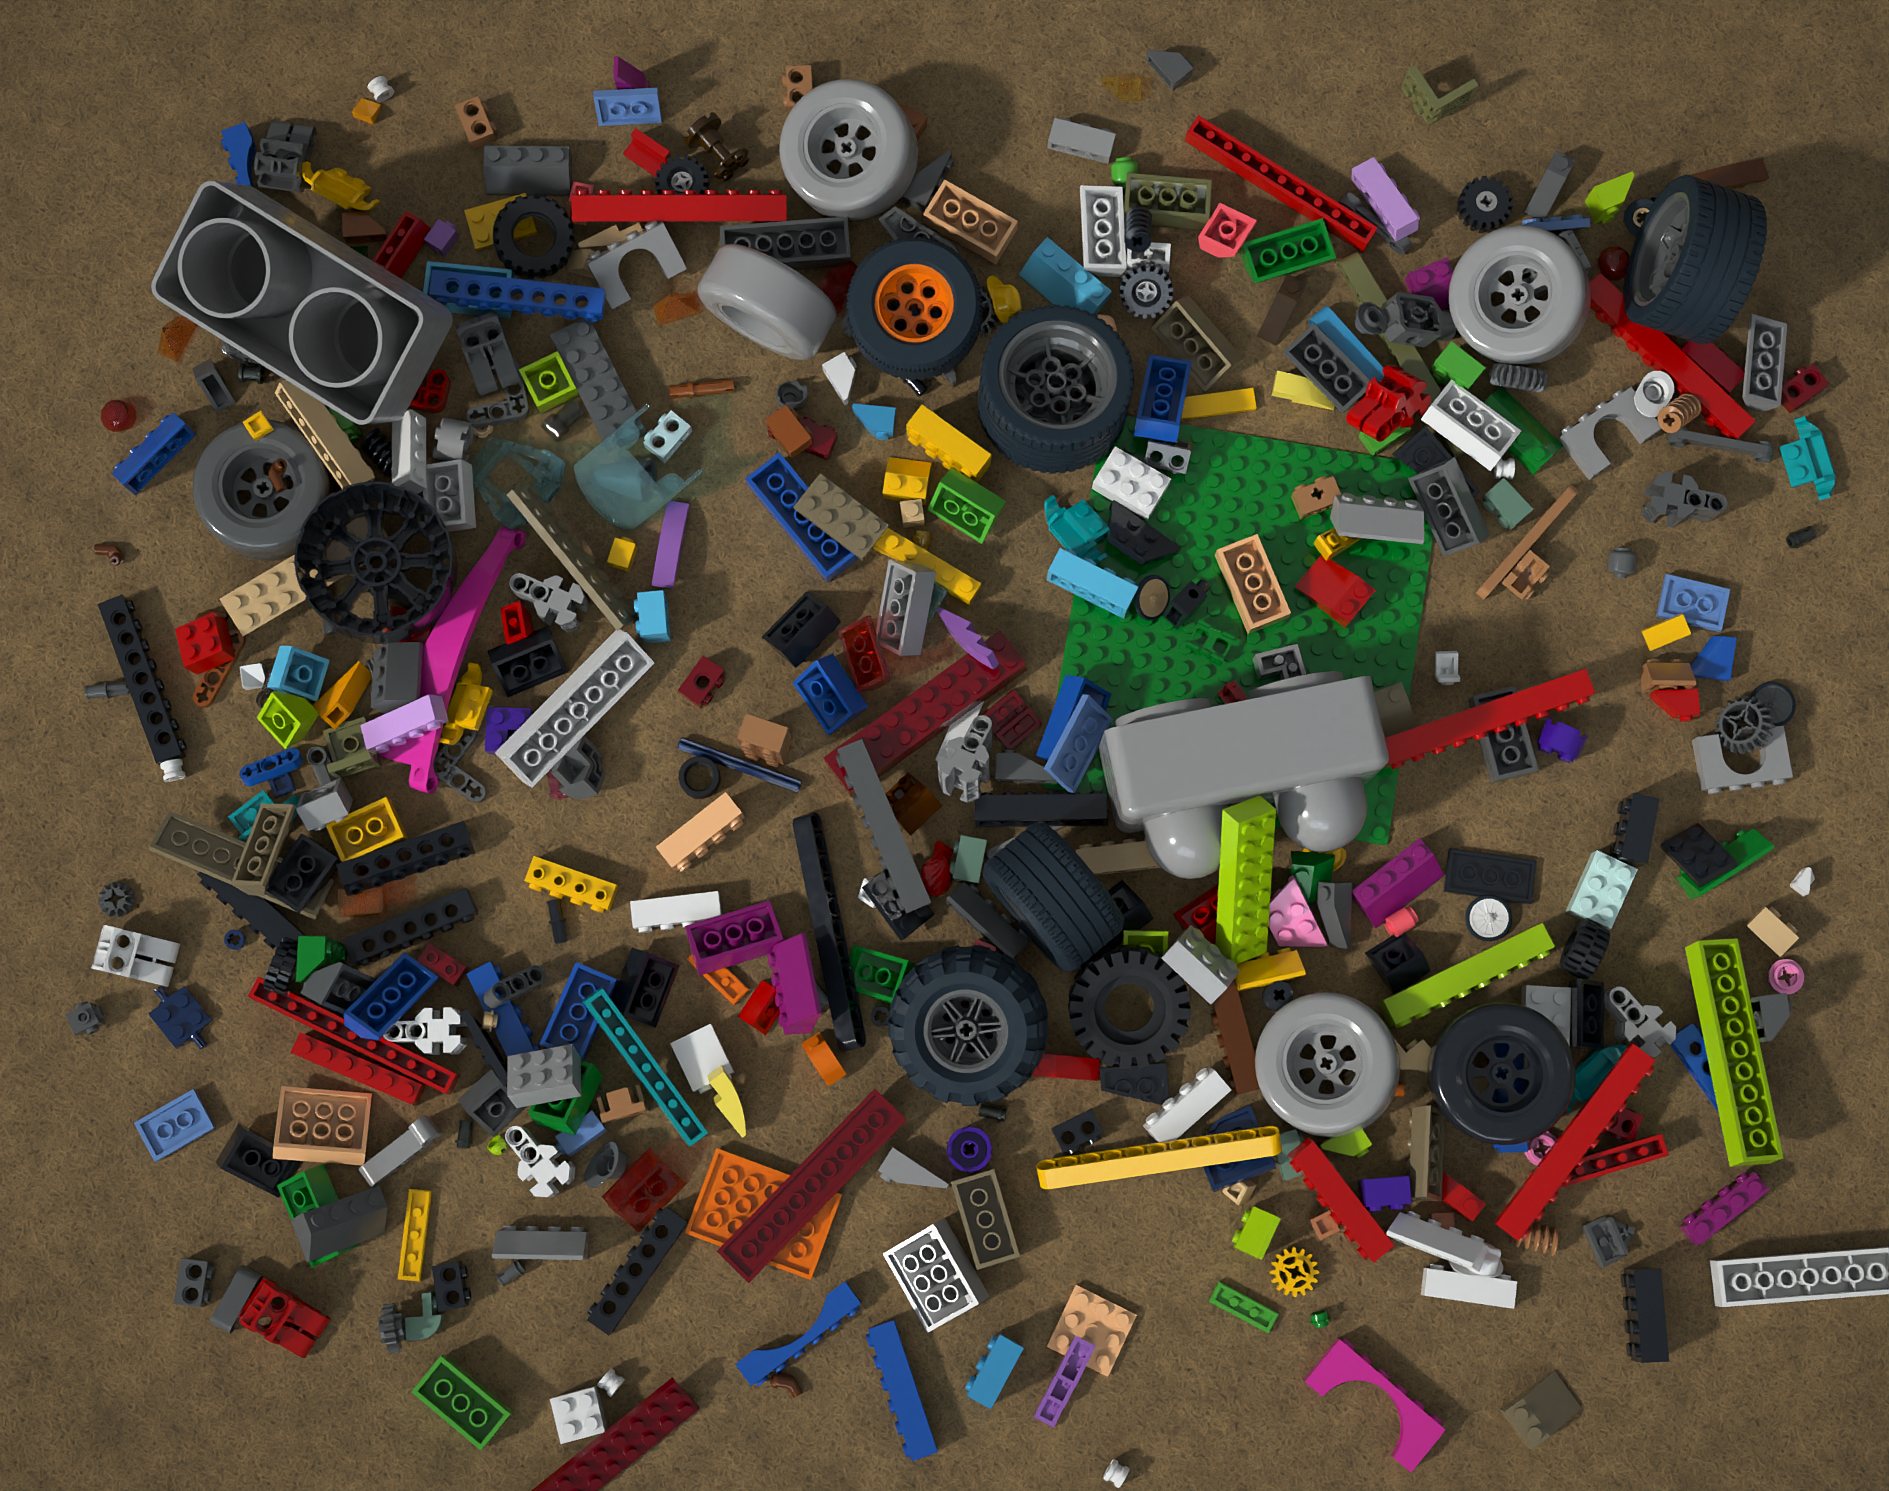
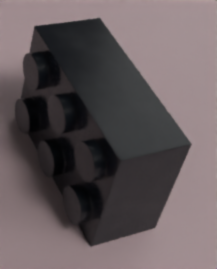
M1632 793L1619 802L1617 813L1620 814L1619 822L1615 823L1613 835H1616L1615 844H1611L1609 856L1635 868L1648 863L1660 798Z

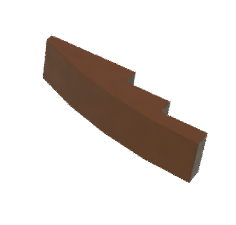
M1763 159L1726 165L1690 175L1729 189L1743 188L1748 184L1759 183L1769 179Z

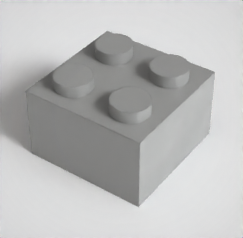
M342 777L301 794L296 810L307 831L313 829L318 831L326 827L327 823L331 821L339 822L345 819L349 814L353 799Z

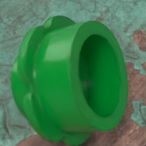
M1327 1310L1310 1314V1324H1315L1316 1328L1328 1326V1321L1332 1319Z

